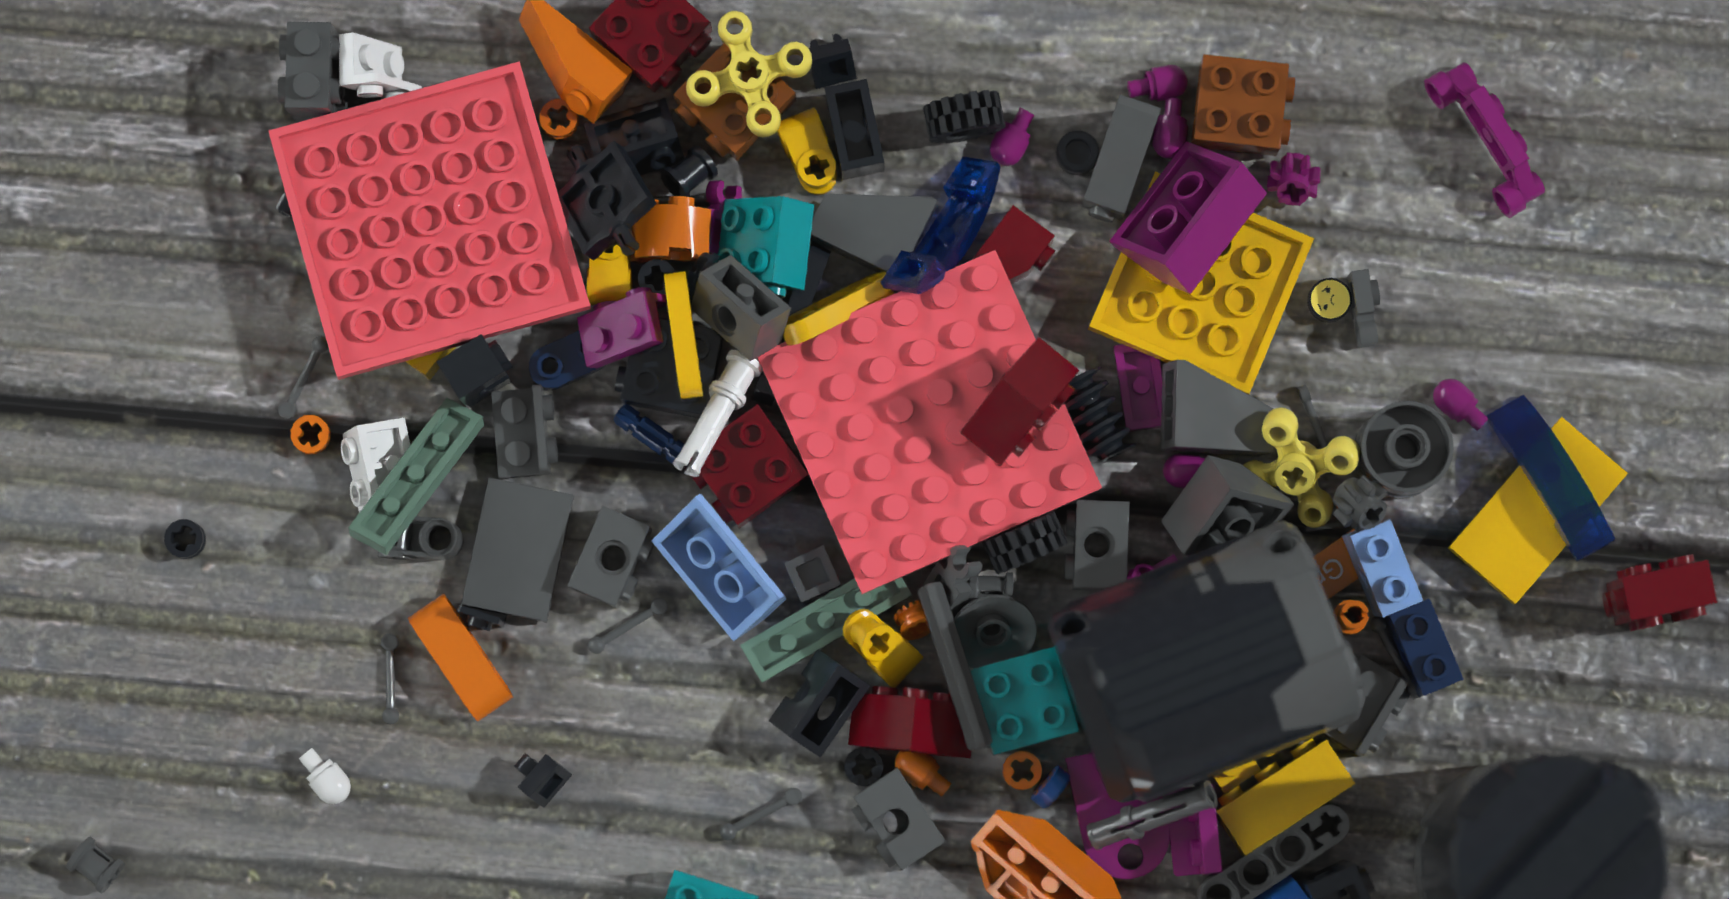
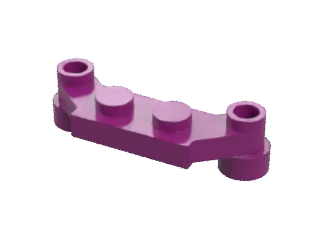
M1463 62L1445 73L1439 71L1424 80L1428 96L1439 109H1443L1455 101L1460 104L1502 171L1506 181L1493 188L1492 195L1496 205L1507 218H1512L1526 209L1527 203L1545 193L1543 182L1534 171L1530 170L1527 161L1530 158L1526 154L1528 149L1525 140L1517 130H1511L1503 117L1505 111L1502 103L1493 93L1489 94L1484 85L1481 87L1477 84L1476 76L1467 63Z

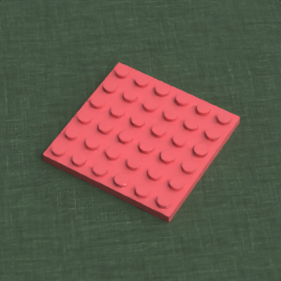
M520 61L268 131L338 380L458 347L481 334L486 339L591 309Z
M996 250L851 313L848 320L805 342L795 345H787L786 342H783L757 357L862 595L951 555L950 550L954 546H974L1102 489L1065 404L1059 410L1051 405L1057 410L1041 431L1035 426L1030 430V433L1036 438L1019 458L1014 453H1011L1001 466L960 433L1001 378L1036 340Z

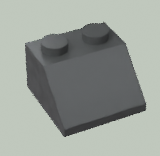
M1208 455L1161 521L1184 555L1190 556L1270 524L1282 522L1294 506V503L1290 498L1240 463Z

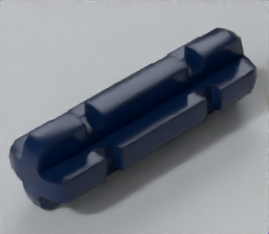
M624 404L613 419L615 424L626 432L632 431L633 437L659 455L665 454L666 460L673 464L685 443L679 439L677 441L673 440L674 436L648 417H640L638 410L629 404Z

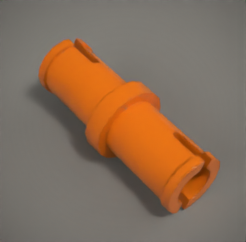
M1345 600L1336 605L1333 615L1340 633L1352 635L1364 629L1369 619L1367 615L1369 611L1364 603L1357 600ZM1346 612L1351 613L1353 618H1356L1353 623L1347 617H1344Z

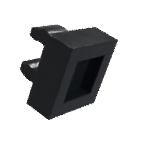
M833 34L834 42L818 46L816 39L811 40L809 48L812 54L811 73L816 89L857 79L848 38L842 40L839 34Z
M524 753L514 765L515 768L526 776L518 788L543 808L546 807L572 776L568 770L547 754L537 762L527 753Z

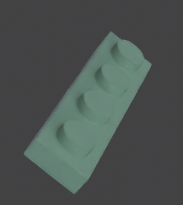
M446 398L348 527L350 536L387 556L483 428V416Z
M901 577L862 595L854 578L744 642L740 647L761 683H764L814 654L818 649L820 650L843 637L844 622L854 611L868 609L879 616L908 599L912 594Z

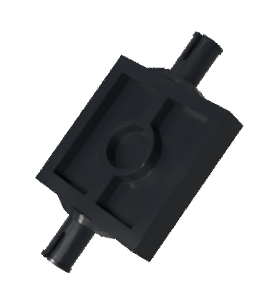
M613 141L600 154L590 159L581 145L572 146L573 152L568 150L567 158L571 161L575 172L567 184L558 191V196L566 224L584 255L594 261L617 241L624 255L634 254L633 249L637 251L639 243L630 231L631 227L657 204L626 150L617 142Z

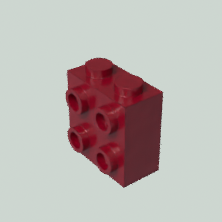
M614 0L589 27L591 36L633 70L632 73L654 93L661 86L665 89L669 88L683 72V69L679 66L690 55L695 58L699 56L712 41V38L709 36L712 32L711 22L687 0Z
M757 404L723 428L703 464L699 476H691V478L700 490L708 485L717 498L711 504L726 525L734 521L740 529L808 480L809 474Z
M1691 554L1659 563L1660 570L1652 571L1651 564L1648 563L1616 572L1618 579L1606 583L1608 592H1603L1602 594L1607 617L1614 618L1615 626L1628 624L1629 631L1631 632L1664 624L1662 616L1666 615L1671 616L1672 623L1707 615L1705 607L1718 603L1708 560L1695 562L1694 556Z

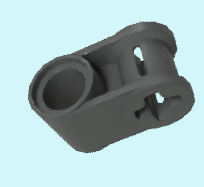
M416 516L387 556L378 551V557L396 560L452 559L463 548V533L459 527L446 519ZM440 528H448L451 533L450 544L443 550H435L431 542L432 535Z

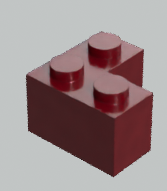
M1038 337L1001 378L960 433L1000 466L1011 453H1014L1019 458L1036 438L1030 433V430L1035 426L1041 431L1057 411L1051 405L1059 410L1075 391L1069 383L1080 370Z
M872 686V694H865L851 713L848 745L971 759L972 750L970 751L967 748L950 694L934 693L932 700L929 699L928 690L903 688V695L898 696L897 688Z

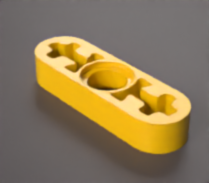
M686 271L664 274L681 399L702 397L701 375Z
M879 272L864 277L790 315L783 334L786 344L795 345L805 342L848 320L852 312L893 295L894 290L887 273Z

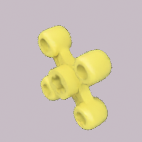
M729 11L719 20L718 34L722 42L731 51V61L725 69L719 72L699 70L693 73L688 78L686 84L687 95L695 105L701 107L714 104L720 96L726 93L741 95L748 104L746 121L749 130L758 137H770L779 129L781 117L779 110L770 102L767 96L769 84L778 77L801 78L806 75L812 66V54L809 48L800 42H789L773 55L765 56L759 54L751 45L750 39L753 31L752 23L748 16L743 12ZM733 24H739L743 27L742 31L735 35L730 34L727 30ZM792 55H799L803 58L799 65H791L787 62L788 58ZM751 66L756 67L759 78L751 77L747 83L743 82L742 74L739 71L741 69L749 71ZM701 83H708L711 85V90L706 94H700L696 91V87ZM760 114H768L771 116V121L766 125H760L756 122V118Z
M1283 407L1275 408L1266 415L1262 426V434L1265 441L1277 449V459L1271 463L1251 460L1244 463L1243 466L1271 486H1278L1285 493L1296 495L1299 502L1297 513L1300 521L1308 527H1321L1329 521L1334 505L1332 497L1319 487L1317 479L1320 475L1329 472L1339 476L1352 473L1359 462V445L1351 437L1338 436L1332 439L1326 447L1317 449L1309 442L1299 441L1297 436L1298 420L1291 410Z

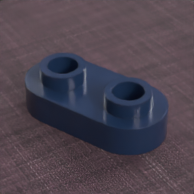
M579 330L539 348L533 353L529 361V373L537 385L541 384L546 390L560 389L605 367L603 366L598 369L586 367ZM549 359L558 362V369L553 374H546L542 369L544 362Z

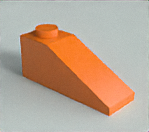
M526 0L519 21L559 97L567 103L573 112L583 115L594 124L624 93L633 70L544 0Z

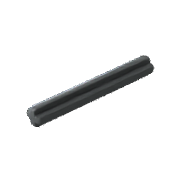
M941 582L928 583L918 589L920 601L967 748L970 751L980 750L991 745L993 739L943 584Z

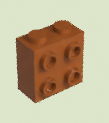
M723 43L697 71L719 72L725 69L732 57L729 47ZM751 66L749 71L742 69L739 71L742 74L743 82L747 83L751 77L759 78L754 66ZM780 77L774 79L769 84L767 96L770 102L777 107L781 117L796 102V92ZM686 81L673 94L675 102L679 105L675 112L691 128H694L697 124L709 134L705 141L722 158L729 153L737 161L760 138L754 135L747 126L748 104L746 100L739 94L726 93L720 96L714 104L701 107L695 105L689 99L686 91ZM701 83L696 87V91L700 94H706L711 90V85L708 83ZM760 114L756 118V122L760 125H766L771 121V116L768 114Z
M1203 54L1199 66L1191 143L1208 149L1276 156L1281 145H1288L1291 119H1283L1285 102H1293L1295 77H1288L1289 64Z

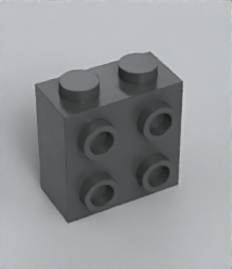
M287 22V34L280 35L279 56L280 60H286V77H279L278 100L279 103H284L285 110L289 112L296 123L345 110L348 107L347 88L339 86V34L331 22Z

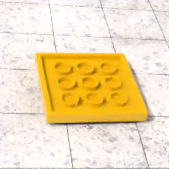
M1155 171L1147 191L1159 177L1160 173ZM1252 213L1191 294L1161 282L1121 252L1088 330L1165 363L1177 359L1186 360L1249 395L1314 238Z

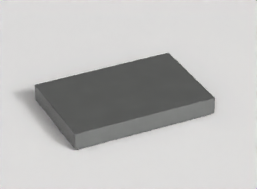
M489 478L461 605L547 623L574 495Z

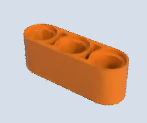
M444 593L407 618L477 722L514 698L510 689Z

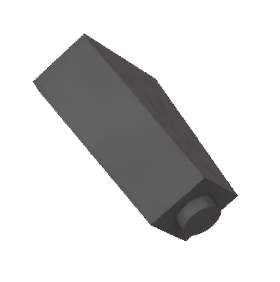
M1119 95L1082 207L1090 209L1088 215L1110 223L1113 222L1114 218L1123 220L1161 108Z
M825 194L820 204L815 201L812 202L814 204L810 241L877 273L886 272L889 279L900 283L937 208V200L930 196Z
M1177 359L1163 364L1162 451L1262 456L1274 453V446L1267 443L1262 434L1264 419L1273 410L1272 407L1186 360Z

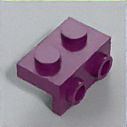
M649 287L635 288L626 292V298L619 301H605L595 304L592 312L577 317L586 367L598 369L663 343L657 309L667 306L666 295L654 293Z

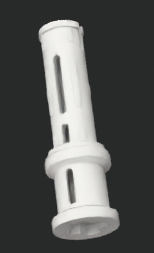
M730 350L727 354L726 360L728 363L719 380L712 381L709 387L711 398L680 454L674 460V466L680 471L684 466L688 465L684 472L686 475L692 477L699 476L703 464L733 410H739V408L744 406L746 402L745 393L753 378L760 377L763 371L761 364L756 359L750 362L738 350Z

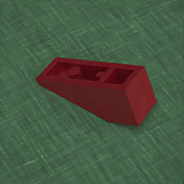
M1013 205L973 259L996 250L1008 279L1013 284L1027 277L1034 267L1042 271L1056 251L1050 247L1055 235Z

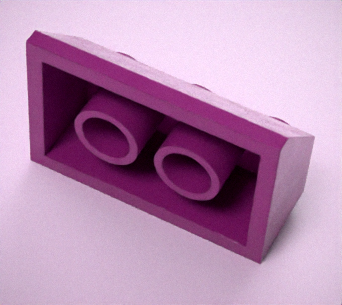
M1185 141L1109 242L1161 282L1191 294L1243 224L1255 211L1267 192L1242 162Z

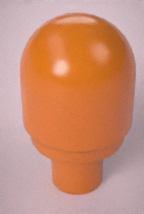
M906 751L898 752L895 758V769H899L909 784L921 790L928 786L941 797L946 793L952 783L937 772L940 765L936 763V759L929 754Z

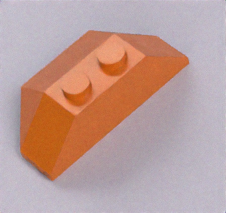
M998 809L970 841L973 851H976L978 868L985 890L995 899H1122L1113 877L1047 820Z

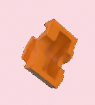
M671 196L668 199V204H659V200L654 199L657 204L632 226V234L639 243V249L637 251L633 249L635 253L631 255V262L636 264H645L653 259L693 262L697 261L702 253H709L711 209L694 206L695 199L692 197Z

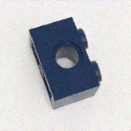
M1430 598L1384 617L1393 644L1416 689L1418 698L1464 680Z

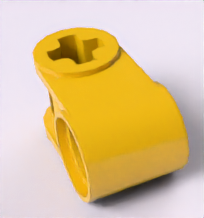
M815 107L781 120L777 133L803 189L813 195H822L831 191L837 180L836 163L828 145L826 132ZM818 164V167L824 170V178L817 180V177L811 174L810 167Z
M619 245L613 247V253H606L604 251L594 261L589 258L587 296L590 306L605 301H619L626 298L627 291L632 290L631 255H624Z
M868 609L854 611L844 622L843 636L846 641L867 661L866 664L892 688H896L924 658L903 636L894 631L893 628L885 624L875 613Z

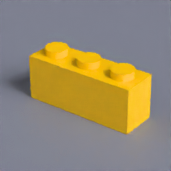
M1313 738L1308 739L1290 751L1294 759L1281 768L1275 761L1254 775L1258 783L1243 792L1238 785L1217 799L1221 807L1216 809V817L1241 856H1246L1356 784L1327 739L1317 744Z

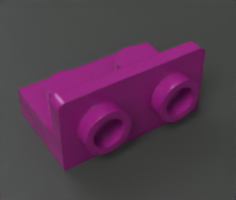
M1184 787V788H1182V789H1179V790H1177V791L1171 792V793L1166 794V795H1170V794L1176 793V792H1178V791L1187 789V788H1189V787ZM1215 807L1168 823L1172 868L1175 876L1222 872Z

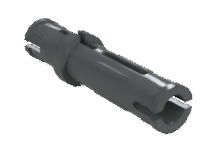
M1205 780L1198 785L1166 795L1138 807L1133 805L1122 807L1119 814L1095 823H1089L1087 825L1088 838L1096 850L1127 838L1133 841L1143 838L1146 831L1178 821L1200 811L1214 808L1217 806L1216 794L1210 782Z

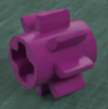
M1287 152L1279 162L1271 161L1267 191H1277L1279 203L1283 202L1287 205L1301 206L1308 197H1317L1321 168L1311 167L1309 155L1304 156L1299 153Z

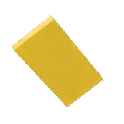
M1560 417L1449 545L1448 549L1509 602L1515 605L1628 473L1568 421Z

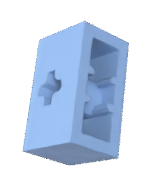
M1383 519L1372 529H1360L1358 532L1354 530L1342 535L1374 616L1385 617L1423 601L1391 519Z

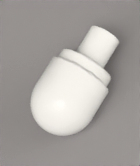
M313 748L299 758L311 773L306 778L310 782L308 785L323 802L338 804L348 797L351 789L350 780L336 762L333 763L331 759L324 762Z

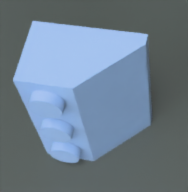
M701 493L693 498L651 540L733 642L765 620L786 600L784 594Z

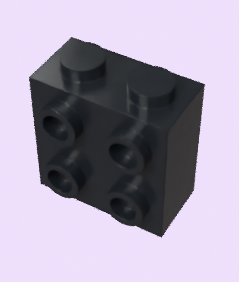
M659 318L663 343L630 355L627 367L619 366L615 391L621 392L620 399L623 404L700 418L711 398L709 387L712 381L716 380L724 338L712 328L694 325L703 396L681 399L670 320Z

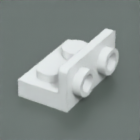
M354 32L339 34V86L356 90L358 97H381V99L422 88L420 85L402 80L404 71L402 47Z
M405 418L356 425L343 433L341 454L345 464L350 467L352 476L350 496L353 504L358 507L359 513L410 447Z

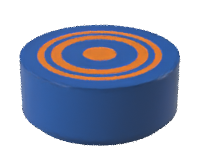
M1059 765L1055 766L1039 783L1030 799L1042 809L1048 808L1068 785L1071 779L1070 774Z

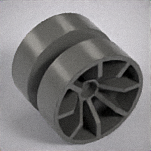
M1416 401L1391 403L1376 412L1359 430L1355 441L1360 448V458L1355 469L1359 477L1364 475L1370 482L1373 480L1378 482L1387 491L1385 496L1387 498L1406 499L1419 495L1437 483L1450 467L1454 452L1451 430L1445 419L1426 404Z

